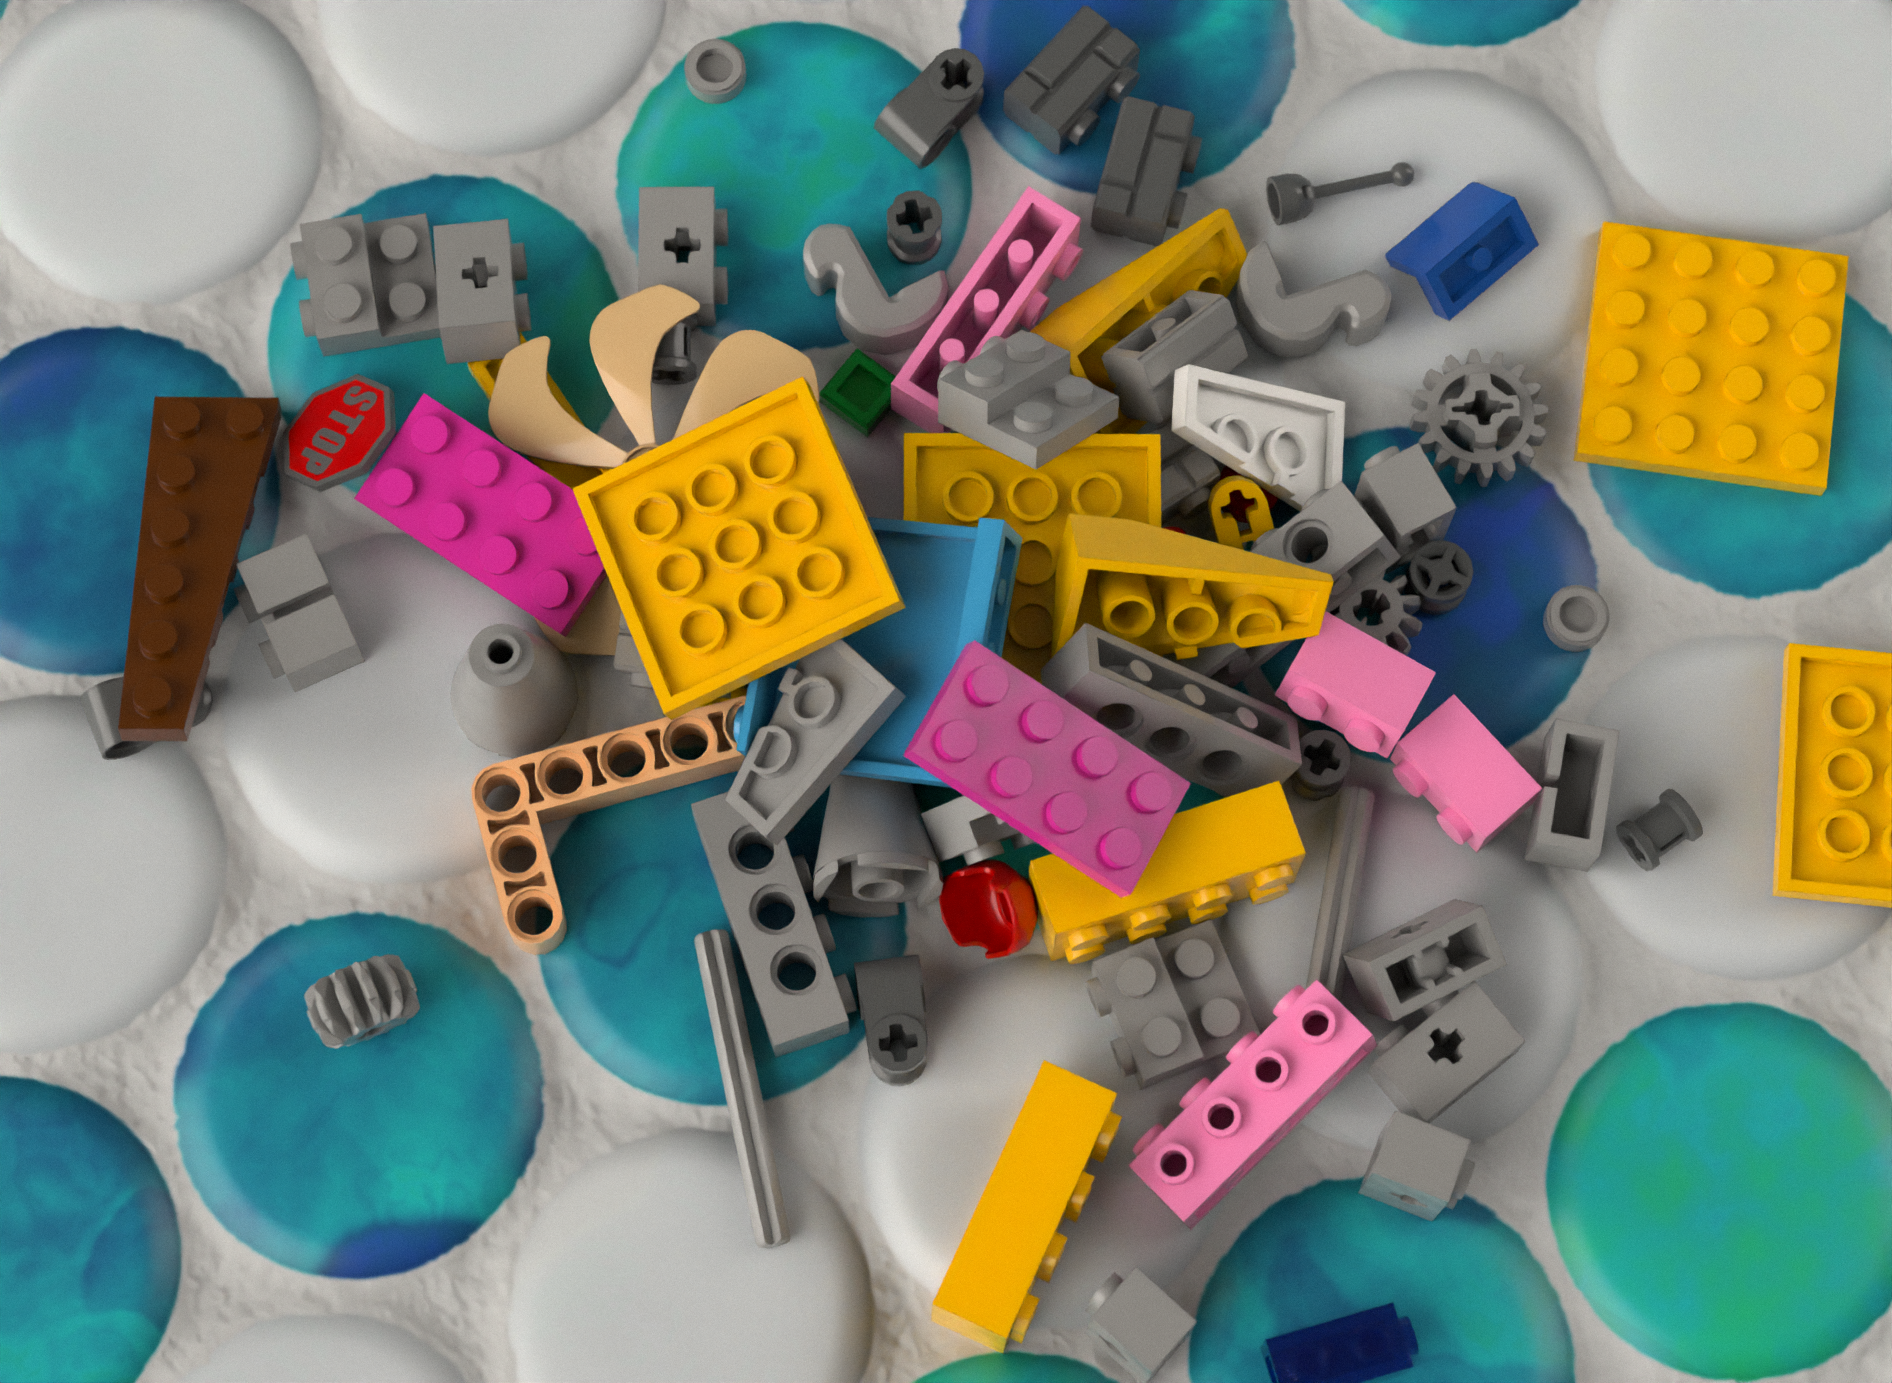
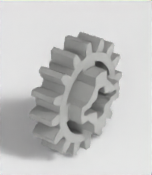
M1470 349L1465 365H1460L1454 356L1449 355L1445 357L1442 366L1443 375L1438 371L1429 369L1423 380V385L1427 390H1416L1411 405L1420 412L1412 415L1409 424L1410 430L1425 432L1418 443L1424 453L1434 451L1437 454L1433 465L1436 473L1443 470L1447 465L1456 468L1454 483L1461 485L1469 472L1476 473L1480 487H1487L1492 472L1496 470L1507 482L1513 478L1516 471L1515 461L1520 465L1528 467L1536 454L1531 446H1541L1547 431L1537 424L1545 421L1549 412L1548 406L1533 404L1542 387L1539 382L1524 385L1520 381L1525 370V366L1522 363L1514 366L1510 371L1502 368L1503 353L1496 352L1489 364L1481 363V357L1477 349ZM1462 385V392L1458 399H1446L1444 405H1439L1441 399L1450 390ZM1470 411H1479L1481 420L1489 421L1488 424L1479 425L1476 415L1469 414ZM1513 431H1519L1517 437L1508 446L1496 451L1495 446L1499 437L1511 436Z

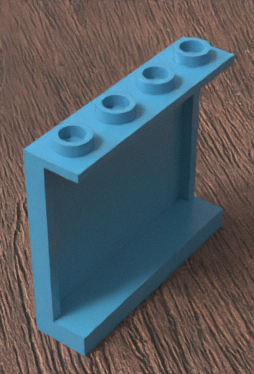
M867 517L906 608L842 639L905 694L906 698L840 774L951 787L904 757L903 754L966 644L975 640L999 657H1002L1022 537L1005 520L979 518L977 528ZM800 659L748 684L745 705L739 707L734 720L736 750L746 756L758 729L768 726L783 696L778 687L787 668L795 669Z

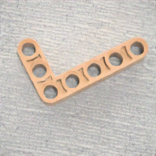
M746 696L697 708L673 720L664 717L495 763L482 769L475 777L471 788L472 801L504 922L516 946L523 952L533 955L547 954L561 944L567 931L566 916L541 824L739 771L746 756L736 750L734 720L739 707L745 705ZM685 735L700 736L708 744L704 754L695 760L681 759L673 753L672 749L676 741ZM632 751L638 753L646 760L643 769L632 777L618 776L610 769L615 757L623 752ZM571 768L583 775L581 785L570 794H557L548 788L550 778L561 769ZM509 785L520 791L518 803L507 811L497 812L486 806L489 793L499 786ZM516 846L530 847L537 854L535 863L529 870L523 873H512L502 867L505 854ZM532 907H544L553 913L551 926L539 935H529L519 929L518 923L521 915Z

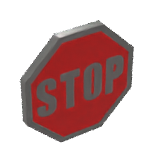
M356 374L312 393L283 432L284 473L289 478L319 492L366 474L396 434L394 392L383 384Z

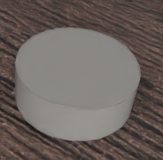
M704 40L695 45L685 59L684 71L687 86L690 92L703 102L720 104L730 101L741 92L745 85L746 66L744 57L734 44L726 40Z
M1571 585L1560 589L1550 599L1544 612L1543 624L1547 636L1555 645L1567 651L1580 652L1592 648L1601 640L1609 625L1610 614L1607 603L1598 592L1586 586Z

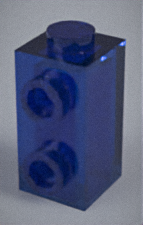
M1393 1302L1267 1339L1260 1347L1271 1383H1378L1407 1374L1414 1367L1410 1356L1419 1354L1418 1343L1411 1321L1407 1315L1398 1318Z

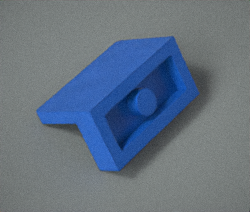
M1471 182L1389 250L1385 257L1390 267L1416 277L1435 315L1450 321L1534 250L1539 243L1515 197L1477 182Z

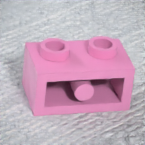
M1325 611L1319 635L1306 638L1274 696L1287 702L1290 709L1297 715L1308 720H1319L1344 734L1346 740L1354 747L1366 752H1376L1388 758L1405 731L1436 672Z
M1455 694L1396 744L1390 758L1396 765L1393 768V773L1399 783L1414 797L1418 798L1423 794L1439 811L1436 818L1446 834L1460 845L1467 842L1476 852L1480 851L1528 809L1542 790V787Z

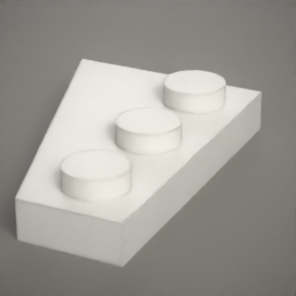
M1190 364L1175 370L1171 431L1242 476L1250 478L1258 486L1300 512L1305 502L1312 495L1324 489H1331L1338 482L1342 481L1345 423L1344 401Z

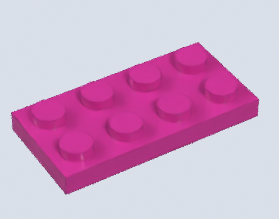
M423 393L354 498L564 637L568 635L607 575L573 490L425 393Z
M975 640L966 644L903 754L904 757L1121 898L1131 895L1191 784Z

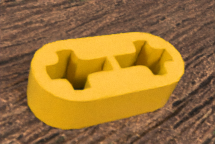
M1241 475L1228 476L1218 481L1211 489L1208 499V510L1217 543L1244 550L1242 543L1253 541L1254 543L1262 534L1274 529L1267 499L1261 488L1250 478ZM1234 490H1240L1245 499L1254 498L1255 504L1245 509L1249 529L1239 531L1237 522L1231 513L1221 514V507L1230 503L1229 493Z

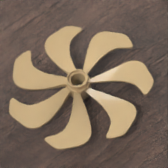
M659 284L610 304L597 315L592 324L589 342L594 362L615 406L639 444L629 453L581 425L554 398L547 382L548 355L551 347V340L547 336L529 340L505 355L489 404L488 416L492 431L505 446L524 455L556 463L591 468L613 469L661 446L656 444L652 412L651 381L655 356L663 336L679 322L697 313L700 310V304L691 296L673 287ZM743 330L729 335L720 342L706 363L685 407L673 439L802 376L810 384L819 403V386L811 359L797 349L763 332ZM607 575L566 637L535 618L539 628L548 640L561 652L577 655L615 656L617 637L620 631L621 608Z

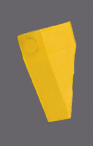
M1219 208L1056 308L1030 332L1038 334L1044 340L1070 351V374L1085 378L1092 382L1093 385L1114 394L1113 388L1116 386L1109 380L1101 358L1107 350L1188 290L1219 294L1225 298L1231 292L1239 279L1240 270L1247 257V252L1229 210ZM1118 407V418L1094 434H1135L1147 422L1127 418L1126 415L1121 413L1120 407Z
M1068 514L1056 565L1051 658L1085 623L1154 654L1165 655L1175 653L1177 660L1197 657V649L1233 642L1243 649L1318 636L1334 581L1332 575L1135 520Z

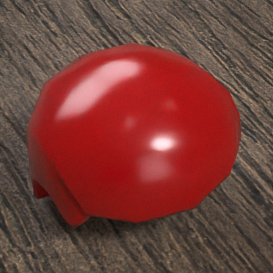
M984 860L958 869L943 879V887L939 896L941 915L953 941L958 946L984 947L988 950L985 953V958L994 959L1016 953L1030 943L1038 920L1037 903L1028 880L1010 865L999 860Z

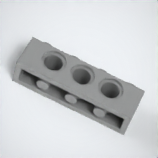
M1342 481L1338 482L1331 489H1324L1312 495L1305 502L1300 513L1282 527L1271 529L1262 534L1253 543L1250 551L1255 554L1331 574L1334 582L1326 607L1328 613L1401 558ZM1320 545H1328L1327 551L1322 558L1313 563H1306L1308 554L1314 548ZM1294 640L1243 649L1233 642L1197 649V657L1177 660L1175 653L1163 655V658L1233 688Z
M1085 623L1041 669L1043 686L1179 776L1211 789L1221 796L1229 797L1276 781H1280V784H1283L1302 765L1297 718L1090 624Z
M728 792L692 803L691 807L701 842L770 1043L777 1058L849 1033L847 1014L857 1011V1007L846 975L842 974L834 977L826 953L835 951L836 947L824 913L813 917L805 894L813 891V880L804 855L800 854L792 857L785 837L778 845L765 838L725 800ZM751 844H762L770 848L774 856L771 862L764 868L752 870L740 864L738 861L740 852ZM782 903L790 907L795 916L787 927L772 930L764 927L759 922L760 912L770 904ZM792 963H804L810 966L816 974L812 984L803 990H790L779 981V975L786 966Z

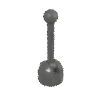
M1399 162L1391 168V171L1319 186H1312L1309 180L1299 174L1286 173L1268 177L1266 182L1268 206L1276 225L1289 224L1306 218L1312 212L1315 199L1389 183L1405 187L1413 181L1414 170L1410 164Z

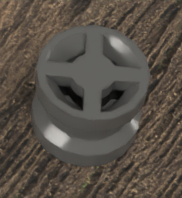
M1439 540L1423 545L1412 557L1407 570L1406 578L1408 583L1405 588L1406 595L1419 596L1421 600L1419 610L1432 615L1449 613L1459 606L1471 584L1473 576L1471 559L1464 549L1452 542ZM1427 576H1429L1431 583L1427 580ZM1448 584L1447 586H1445V587H1443V588H1439L1440 585Z

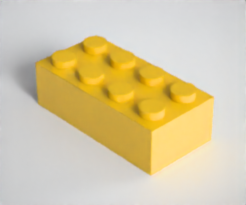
M1276 781L1174 814L1131 895L1119 897L1053 853L1030 861L1028 882L1034 892L1038 907L1037 922L1051 962L1067 957L1069 964H1077L1102 955L1106 951L1104 944L1128 937L1130 944H1137L1152 937L1155 939L1167 932L1165 924L1189 917L1191 924H1199L1209 919L1214 920L1228 912L1227 904L1250 897L1253 905L1280 898L1289 892L1287 885L1294 883L1306 852L1280 781Z
M1043 1061L932 1303L931 1321L1002 1354L1010 1339L1022 1344L1040 1298L1030 1294L1037 1278L1047 1283L1050 1282L1068 1238L1059 1234L1058 1231L1064 1218L1075 1223L1077 1222L1092 1189L1091 1186L1095 1176L1086 1173L1087 1167L1091 1159L1104 1163L1118 1132L1122 1116L1112 1112L1117 1096L1116 1092L1050 1062Z

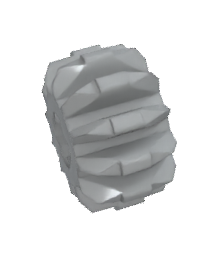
M1384 570L1332 610L1330 614L1407 656L1411 649L1408 638L1418 636L1422 628V622L1412 616V614L1419 610L1421 600L1416 595H1401L1408 583L1405 575H1399L1389 583L1383 580L1386 572ZM1359 608L1371 609L1369 616L1377 612L1380 615L1377 625H1365L1367 617H1364L1361 622L1357 620L1356 616Z
M391 954L381 957L373 956L365 961H356L348 967L338 969L333 974L318 979L317 983L311 985L304 994L308 1007L307 1015L313 1030L319 1034L326 1047L335 1049L343 1046L350 1047L358 1042L368 1041L377 1035L387 1033L390 1029L405 1024L420 1009L416 995L418 990L411 973L405 969L399 956Z

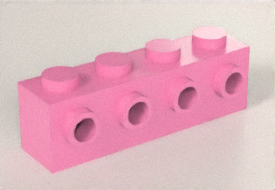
M1027 187L892 381L891 409L929 433H950L952 429L938 423L937 382L941 371L953 360L965 364L980 355L984 344L993 336L1007 339L1020 331L1023 326L1029 330L1034 328L1050 300L1045 296V293L1056 277L1065 281L1071 275L1082 256L1083 249L1078 247L1080 217L1031 187Z
M1317 979L1306 990L1301 985H1298L1288 992L1273 1010V1014L1277 1019L1260 1036L1254 1031L1245 1035L1226 1056V1059L1231 1064L1213 1082L1208 1077L1197 1082L1179 1103L1184 1111L1166 1128L1161 1123L1153 1126L1133 1147L1132 1151L1137 1157L1129 1164V1167L1190 1230L1377 1047L1373 1034Z

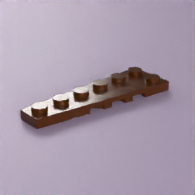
M154 398L118 724L122 741H188L210 665L209 654L216 645L223 621L222 608L230 582L234 583L242 539L245 530L250 528L255 510L253 502L260 478L265 476L281 421L282 410L279 398Z

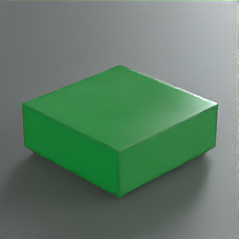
M856 348L819 392V402L868 438L891 410V383L896 376Z

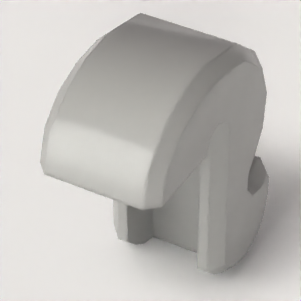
M830 223L820 225L811 232L805 241L803 249L804 273L811 292L817 296H822L827 289H836V319L843 335L860 350L888 355L914 348L920 343L948 302L949 288L944 270L937 271L889 297L850 227Z
M1263 241L1248 252L1240 270L1236 292V304L1241 322L1258 346L1278 357L1302 358L1321 349L1338 328L1343 329L1347 333L1346 343L1349 346H1359L1367 343L1378 336L1384 327L1391 302L1389 286L1382 278L1368 270L1286 295L1281 276L1266 241Z

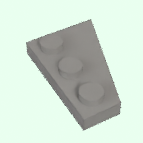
M843 639L837 640L800 658L795 669L787 668L778 687L783 696L769 725L758 729L725 799L765 838L775 845H778L906 698L905 694Z

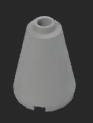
M510 624L488 626L475 636L455 671L450 692L454 717L468 740L478 747L480 746L488 751L498 753L499 756L517 758L543 751L558 742L567 730L566 727L576 711L579 699L576 676L566 656L549 641Z
M841 774L835 778L830 785L813 876V895L817 902L820 901L822 896L827 898L828 909L841 915L860 918L888 917L899 915L898 903L917 898V909L929 905L941 895L943 887L942 870L922 819V810L913 783Z

